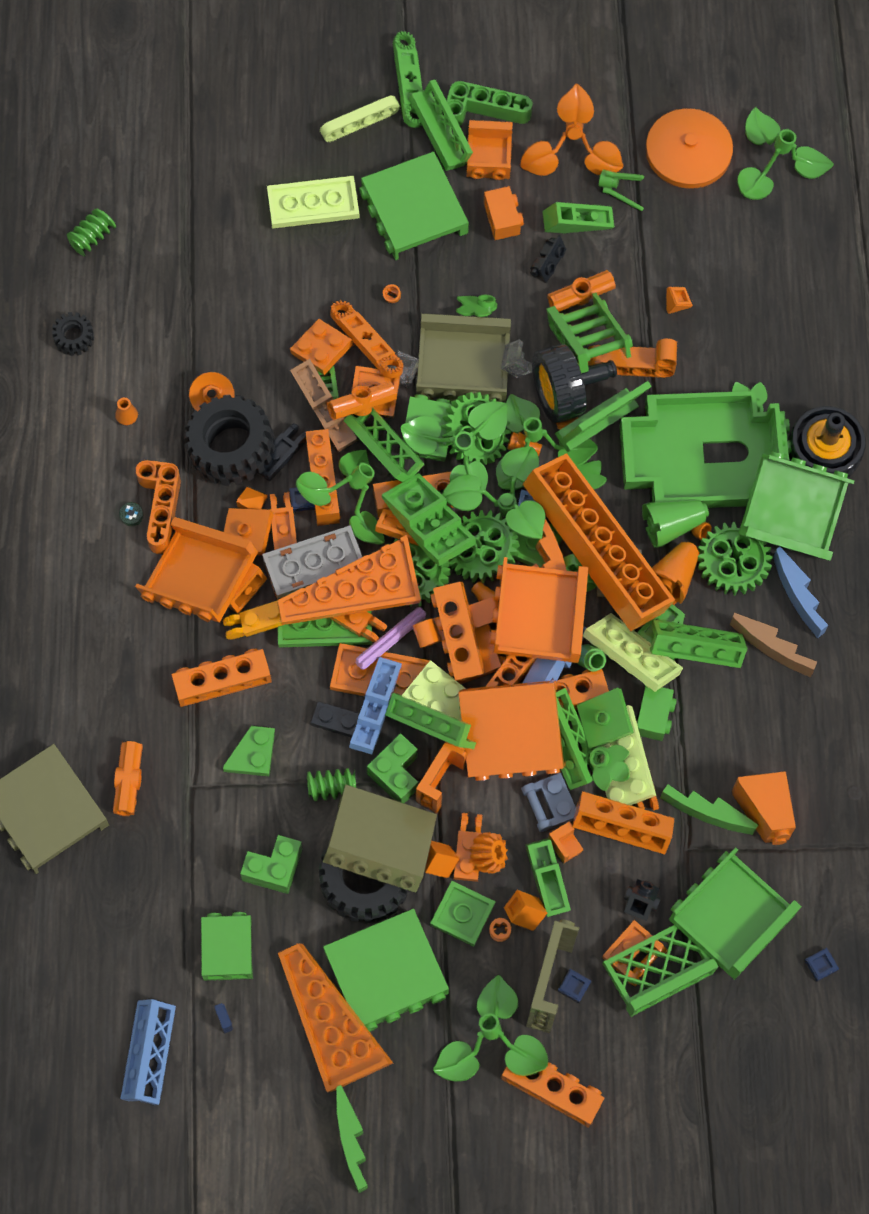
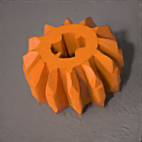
M485 832L473 839L474 845L470 846L472 849L471 857H473V866H477L478 872L491 874L500 872V869L505 868V861L508 860L506 856L508 849L505 848L506 840H502L501 834Z

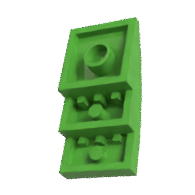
M419 473L382 494V499L401 525L438 566L476 544V538L461 525V518L447 506L446 498Z

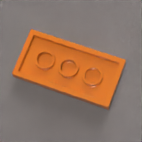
M340 643L330 690L365 696L378 659L366 669H360L355 663L356 658L367 648ZM388 652L380 656L402 663L393 692L400 695L406 691L430 661Z

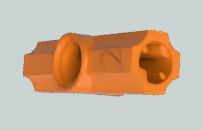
M606 270L589 278H577L572 285L548 294L547 299L550 307L555 306L560 312L574 305H585L593 298V293H597L599 296L615 289L616 285L611 272ZM577 290H584L585 293H579Z
M390 381L371 388L356 386L352 389V394L327 402V410L332 420L352 414L366 416L372 412L373 407L396 400L397 393Z
M122 742L119 767L115 771L114 787L116 792L113 813L120 816H130L135 813L137 790H140L142 772L140 765L143 749L142 744L137 742Z

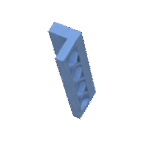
M153 999L137 1002L121 1100L141 1101L159 1105L176 1006ZM159 1008L167 1010L163 1023H160L157 1017ZM156 1033H159L162 1038L161 1045L156 1048L153 1042ZM154 1057L158 1064L157 1070L152 1073L149 1062ZM149 1082L153 1087L152 1097L144 1096L145 1086Z

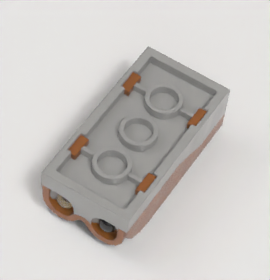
M351 525L262 554L264 566L277 600L301 588H305L315 583L318 579L327 577L335 573L336 570L362 558Z

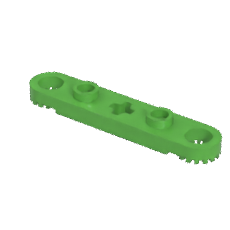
M400 31L393 40V49L403 120L408 126L417 128L422 123L420 119H411L410 113L416 114L409 97L411 93L423 91L418 55L413 35H409L410 33H406V31ZM399 40H405L408 46L401 45L402 43Z

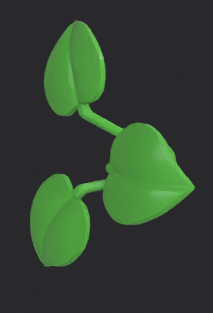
M756 107L749 114L745 124L747 138L756 145H762L765 142L770 145L775 142L774 147L776 151L762 174L758 169L752 167L745 168L739 173L737 178L738 187L741 194L746 198L758 200L767 197L771 193L773 181L765 175L779 154H787L790 150L792 159L796 160L794 164L795 170L805 178H817L833 167L834 163L813 148L803 146L799 147L795 152L797 147L794 144L796 141L795 133L789 129L780 131L777 122L763 114Z
M510 394L506 401L508 406L507 421L510 424L506 426V429L515 433L524 430L526 438L525 447L529 446L530 442H538L544 436L554 449L559 450L558 457L566 454L567 451L559 441V445H557L547 434V430H542V423L539 420V408L528 400ZM588 439L567 454L576 466H580L596 453L598 446L591 439ZM501 459L496 468L498 486L501 489L510 490L513 477L506 476L503 473ZM517 479L515 489L524 487V482Z
M487 402L476 406L468 417L469 425L475 430L470 433L466 431L459 432L456 437L438 438L441 434V426L436 419L430 416L417 417L401 426V433L407 445L415 452L423 455L435 452L437 442H453L455 449L463 452L464 465H457L453 468L450 474V482L462 475H474L481 480V489H486L488 482L487 470L479 461L468 463V450L473 444V436L478 432L485 440H495L504 433L507 424L508 406L503 402Z
M533 447L516 448L504 455L501 462L502 471L506 476L513 478L511 480L510 493L502 494L498 500L485 489H481V480L474 475H462L455 478L447 485L442 494L446 498L447 503L462 511H471L477 508L482 502L481 494H484L494 503L495 507H499L501 515L506 517L507 525L512 531L524 537L542 539L545 524L543 507L534 501H524L518 506L515 498L516 480L525 482L532 470L539 467V457Z
M366 450L347 453L339 460L340 471L347 477L331 488H327L324 478L315 472H305L296 480V486L301 495L310 503L318 506L327 505L331 501L329 493L347 482L354 489H362L354 511L356 516L350 518L349 525H351L354 535L364 542L372 544H383L385 542L383 534L375 531L378 522L375 517L368 511L360 513L364 495L369 488L367 484L374 477V470L369 464Z
M500 975L496 976L486 985L478 998L477 1009L481 1016L479 1020L481 1031L478 1032V1039L474 1050L472 1051L471 1047L462 1041L448 1044L440 1053L433 1069L438 1076L450 1081H464L473 1077L479 1069V1062L474 1056L478 1054L483 1037L488 1040L500 1037L507 1047L511 1049L506 1053L505 1062L508 1069L516 1075L528 1076L545 1070L548 1066L547 1053L543 1045L536 1038L529 1035H520L513 1045L502 1032L498 1018H510L518 1008V998L514 990Z

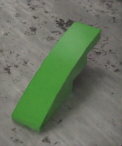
M669 784L663 790L660 797L690 816L727 830L753 835L758 827V824L719 797L714 804L695 791L687 798Z
M339 1085L336 1087L341 1143L348 1169L358 1193L368 1189L358 1167L359 1164L366 1161L356 1140V1137L363 1134V1129L342 1086Z

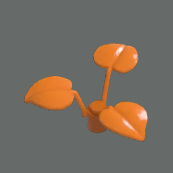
M575 84L558 102L557 112L559 117L566 122V131L563 132V136L555 149L552 150L550 143L547 141L536 142L525 151L520 164L522 169L536 175L544 176L553 173L558 166V157L555 153L558 152L565 138L568 137L572 140L582 139L587 151L590 153L585 157V165L592 173L601 175L603 169L618 172L623 168L621 153L615 144L609 141H601L594 145L593 150L590 148L583 133V123H588L592 119L594 106L587 92L578 84Z

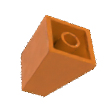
M786 772L738 777L732 789V794L746 816L758 824L756 830L765 843L772 842V845L786 843V840H789L796 828Z

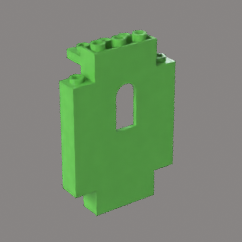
M756 391L647 395L645 401L646 416L621 417L619 425L624 489L651 488L652 502L700 500L702 504L705 503L707 505V508L747 506L762 454L770 455L771 451L785 455L784 459L789 461V454L792 449L790 447V440H787L790 425L789 419H785V411H780L779 403L769 405L767 412H760V399H756ZM744 407L747 408V410L750 412V415L746 413ZM739 442L745 445L748 450L747 458L741 462L704 463L703 443Z

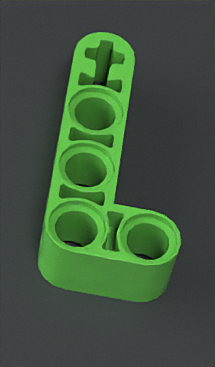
M463 81L452 84L447 98V103L452 113H458L454 114L459 126L464 121L466 111L519 124L530 121L532 115V100L527 96Z

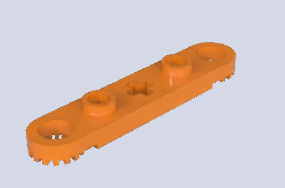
M336 301V303H333L330 313L331 318L352 339L385 377L397 378L403 373L402 360L395 355L391 347L360 313L356 312L349 302ZM338 310H344L347 313H342L341 315V313L338 314ZM394 365L397 368H395V370L392 368L391 370V368L389 369V367L387 366Z

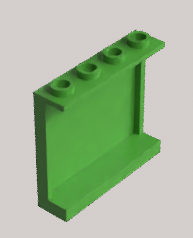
M434 152L361 178L362 187L359 188L363 200L367 199L370 216L376 218L378 233L380 236L384 235L387 252L389 254L392 253L395 260L399 259V252L458 231L460 236L468 234L469 222Z
M771 451L770 455L762 454L739 534L831 561L833 552L829 551V546L848 483L854 484V480L848 479V474L835 470L834 474L826 472L827 468L814 464L813 468L805 466L806 461L792 458V461L785 460V455Z
M737 848L730 854L726 851L717 860L719 865L715 869L710 867L701 877L704 881L700 885L697 883L692 885L686 892L688 897L684 901L679 899L670 910L673 913L669 918V921L711 959L714 958L715 962L734 980L802 907L795 900L791 904L786 902L735 856L738 851Z
M414 909L323 946L325 956L329 960L345 1000L369 1032L378 1028L377 1024L383 1021L391 1023L401 1018L400 1014L409 1011L411 1014L423 1009V1004L432 1001V1004L441 1002L446 999L445 995L449 993L447 983Z

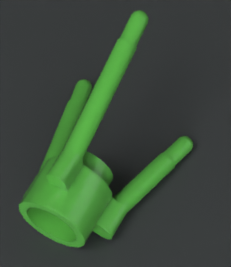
M603 169L599 180V187L604 188L603 193L610 194L628 205L643 211L642 206L613 191L612 188H617L619 179L641 181L644 179V176L616 173Z

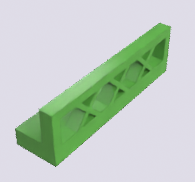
M431 80L425 90L411 93L409 100L445 170L448 171L464 166L473 151L436 80Z
M374 408L366 416L356 418L349 415L343 420L399 481L404 482L413 477L423 467L424 463ZM372 414L374 416V426L366 427L364 422ZM379 430L387 431V441L378 440ZM392 445H400V455L393 456L391 454ZM405 459H413L416 463L407 472L404 469Z
M653 619L651 626L654 638L650 647L651 654L741 668L747 651L743 634Z
M566 688L556 692L563 761L566 763L561 771L569 789L572 790L594 781L593 775L590 776L587 769V764H589L592 772L594 770L590 763V754L593 750L588 747L584 729ZM559 696L561 697V700L564 704L563 708L561 707L557 697ZM568 720L571 721V723H572V725H573V730L570 729V726H569V724H568ZM578 742L582 746V752L578 748Z
M392 693L385 713L386 716L457 747L475 748L476 742L467 739L471 727L470 724L398 693Z

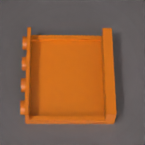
M174 517L170 525L176 532L146 585L136 584L135 587L141 593V598L147 602L153 603L156 601L165 608L172 609L174 607L186 615L195 614L206 622L213 620L220 623L258 551L250 540Z
M504 557L503 565H498L496 579H500L501 582L500 587L495 589L494 601L499 602L498 609H493L492 622L496 623V630H491L490 644L494 645L493 653L578 663L582 646L588 567L579 566L578 572L507 564L508 558Z
M556 680L470 688L459 691L462 721L471 725L467 739L476 742L474 749L465 748L468 777H475V780H487L489 775L509 778L513 777V773L521 772L522 776H532L537 774L536 771L546 770V774H555L565 767L566 763L563 761L556 699Z

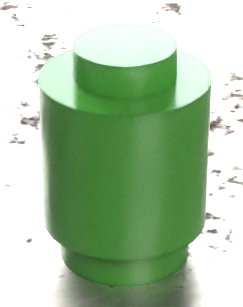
M589 644L581 646V655L577 663L579 666L593 672L605 666L606 657L602 650Z

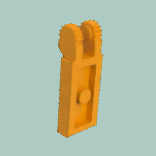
M278 600L239 613L240 615L233 614L224 618V626L242 624V628H234L225 633L226 638L231 640L243 636L248 637L282 626L277 604Z

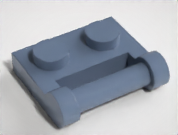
M561 773L535 783L527 784L521 788L523 795L527 796L538 821L537 827L539 832L547 831L574 820L576 807ZM541 790L553 817L552 819L547 820L535 792Z

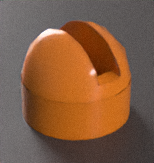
M394 284L387 285L383 290L384 299L388 303L398 302L401 298L399 287ZM388 292H390L391 294H393V295H395V296H397V297H396V298H393V297H391V296H389V295H387V294H388Z
M704 522L691 531L694 537L702 540V538L707 539L706 534L708 531L711 532L712 528L709 523Z

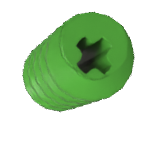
M99 209L92 210V215H87L86 221H80V226H75L73 232L67 233L70 245L80 255L85 256L83 249L91 251L89 243L94 246L98 245L96 237L100 240L104 239L102 231L110 234L108 226L113 229L116 228L112 218L104 211Z
M346 768L344 775H341L340 770L336 769L334 776L331 775L330 770H326L325 777H322L321 772L317 771L315 778L312 777L310 771L307 772L309 796L312 795L314 801H318L319 794H321L324 801H326L329 793H331L333 799L336 800L339 792L342 795L345 785L356 788L355 770L353 775H351L350 770Z

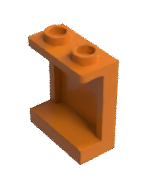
M469 120L468 143L473 153L467 161L466 177L474 179H510L513 122Z
M445 741L416 788L417 803L437 814L441 807L442 792L435 788L450 764L462 770L465 768L467 753L464 751V748Z

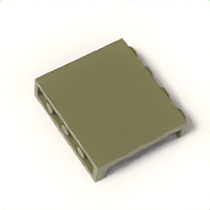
M422 314L416 395H424L428 399L439 397L446 400L458 399V396L470 392L473 394L481 392V396L488 394L489 400L495 398L496 402H506L511 319Z
M55 744L0 779L1 832L5 830L8 832L10 838L7 841L14 851L18 849L21 851L23 857L20 860L26 869L30 870L32 868L36 874L39 873L37 868L97 828H100L102 831L109 826L106 817Z
M345 785L339 800L337 816L323 862L417 892L424 875L437 814Z
M560 920V922H554L526 1027L546 1033L551 1031L558 1005L543 1001L557 949L572 953L579 927H575V924L571 921Z

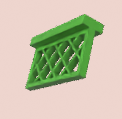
M647 381L631 392L625 388L556 432L555 435L568 453L621 419V417L638 408L639 406L635 399L652 386Z
M673 925L603 961L602 964L627 1005L626 1010L628 1014L632 1017L714 974L719 967L714 958L710 959L694 942V945H691L689 938L687 943L675 940V932L679 929ZM662 940L669 943L666 954L653 950L655 941ZM672 944L686 948L683 959L670 955ZM689 949L699 952L703 960L698 963L686 960ZM636 951L648 953L646 965L632 961ZM651 955L665 959L662 970L649 966ZM668 960L681 963L680 972L674 974L666 971ZM617 961L628 964L625 975L615 973L611 964ZM631 965L644 969L642 981L628 977ZM647 971L661 974L659 983L654 985L645 982ZM626 982L640 985L638 994L629 997L625 990Z

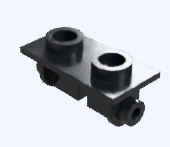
M560 235L557 238L551 237L546 240L540 251V255L545 256V258L537 256L530 267V274L534 277L542 276L545 283L554 274L556 266L566 252V246Z

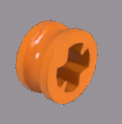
M497 918L492 921L489 928L491 938L497 942H503L510 937L511 925L508 920ZM501 925H504V926H505V930H504V931H507L506 934H503V933H500L499 935L495 934V933H496V929H494L495 926H498V927H500Z

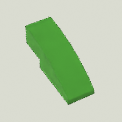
M547 838L525 844L539 895L547 911L546 916L549 917L571 911L551 839Z

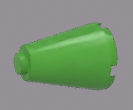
M700 500L649 502L642 505L643 520H647L648 525L646 531L652 545L656 548L662 547L706 522V517L709 516L707 505L705 503L702 504Z

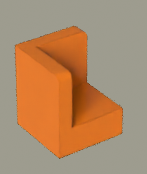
M570 821L551 832L548 837L551 839L553 849L563 863L583 852L582 846L574 836L575 829Z
M431 841L424 872L448 878L460 858L451 846Z
M517 890L504 906L511 923L532 931L536 929L547 915V911L538 897Z

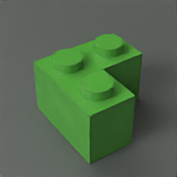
M400 733L367 766V775L395 801L405 803L416 792L418 787V781L406 771L418 758V749Z
M278 835L271 858L248 851L240 873L242 881L289 894L302 852L301 841Z

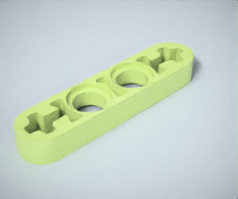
M394 96L385 97L325 123L320 128V132L325 141H334L394 115L400 109V105Z

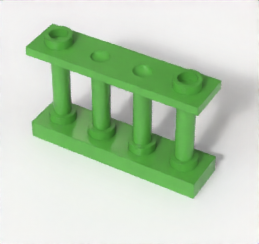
M597 293L592 294L594 305L574 312L563 314L559 313L555 306L547 308L549 327L560 344H565L571 349L581 373L589 371L588 362L590 358L621 349L626 358L631 357L630 348L633 347L630 335L624 333L608 310L606 301L604 299L601 300ZM593 314L598 316V318L574 326L567 325L569 322ZM603 325L606 327L605 330L581 338L579 336L575 337V334ZM610 337L615 340L592 349H583V346Z

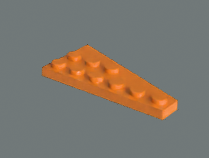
M407 535L390 545L387 544L381 547L380 550L370 555H366L336 570L335 573L322 577L315 583L279 599L277 604L281 625L420 603L421 598Z
M298 943L278 953L327 1092H333L339 1085L342 1087L393 1064L303 944Z

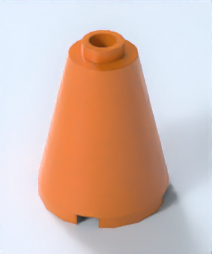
M681 542L652 567L656 575L674 597L673 605L676 602L681 604L686 598L698 561L699 551L690 542Z

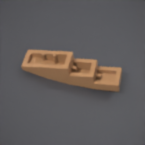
M308 359L291 369V373L323 427L328 429L329 436L338 452L357 442L358 439L354 432L343 421L345 417L332 420L329 416L327 402L334 400L311 360Z
M734 613L730 625L738 633L743 634L745 640L784 666L806 676H812L817 661L795 654L798 645L777 638L778 628Z

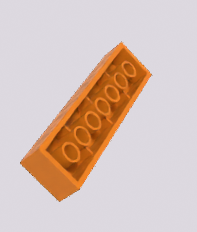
M566 453L532 470L523 483L524 487L535 502L543 507L546 517L581 565L588 567L589 576L628 629L633 631L665 613L675 601L674 597Z

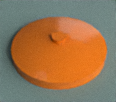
M679 109L663 115L651 127L646 142V156L652 170L665 182L681 188H700L717 181L728 169L733 153L732 138L725 125L715 116L697 109Z

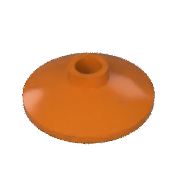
M207 372L199 375L193 381L189 390V399L196 411L200 410L199 406L204 402L206 404L211 402L212 398L207 395L209 390L216 392V395L212 398L217 397L221 399L223 395H231L234 398L235 395L233 385L229 379L217 372Z

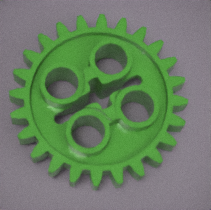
M470 392L458 396V400L451 401L452 406L446 408L449 415L442 417L447 421V424L441 425L442 428L447 429V432L442 434V437H456L459 432L466 431L470 433L475 429L468 423V411L471 412L476 406L483 403L496 402V399L489 400V395L481 396V392L474 394ZM505 428L504 433L495 440H485L479 433L474 435L473 444L468 450V463L479 461L483 465H487V463L495 462L496 458L501 457L500 452L506 451V447L503 444L509 443L510 440L505 435L510 434L511 431ZM453 442L445 443V446H452L450 454L457 452L456 460L464 458L463 452L457 451Z
M480 510L479 516H475L474 512H471L470 519L462 516L464 523L461 525L471 534L475 531L479 532L474 536L476 544L450 559L449 564L452 569L455 568L457 575L462 573L465 580L470 576L472 582L475 583L477 578L480 577L482 583H484L486 577L489 576L490 580L494 581V574H497L498 565H503L504 557L508 558L507 564L516 563L512 556H519L518 550L515 549L520 547V543L517 540L519 536L509 528L506 518L502 520L500 513L494 517L491 510L487 516H485L483 510ZM501 535L498 540H492L494 536ZM473 552L470 557L464 558L465 554ZM495 556L492 561H486L488 557Z
M735 522L732 523L731 528H728L727 524L723 523L722 530L715 526L714 534L708 531L706 534L707 539L702 538L700 543L702 546L698 547L700 553L698 555V562H701L698 565V570H705L701 577H709L708 585L716 583V591L723 587L724 594H727L728 590L732 589L733 595H736L738 589H740L744 595L746 594L747 587L754 591L755 584L761 586L763 583L762 578L767 579V571H770L772 566L769 564L772 556L767 555L770 553L771 547H764L766 545L764 541L739 534L740 528L736 527ZM727 541H731L732 549ZM737 543H744L747 548L742 549L738 547ZM715 548H722L725 553L719 554L715 551ZM749 563L754 569H746L743 564ZM729 569L732 574L726 575L721 570Z
M409 543L411 555L414 556L412 560L417 583L421 584L418 586L421 598L418 605L422 606L423 599L431 603L430 596L434 594L433 588L449 583L447 577L450 575L449 561L438 566L420 546ZM426 566L433 567L432 569H424Z

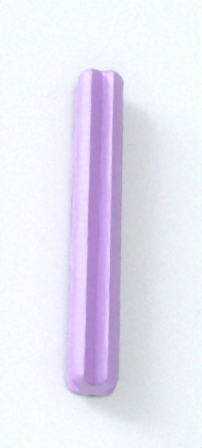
M420 607L414 609L356 658V665L360 669H366L413 629L412 625L422 622L425 619L426 612Z

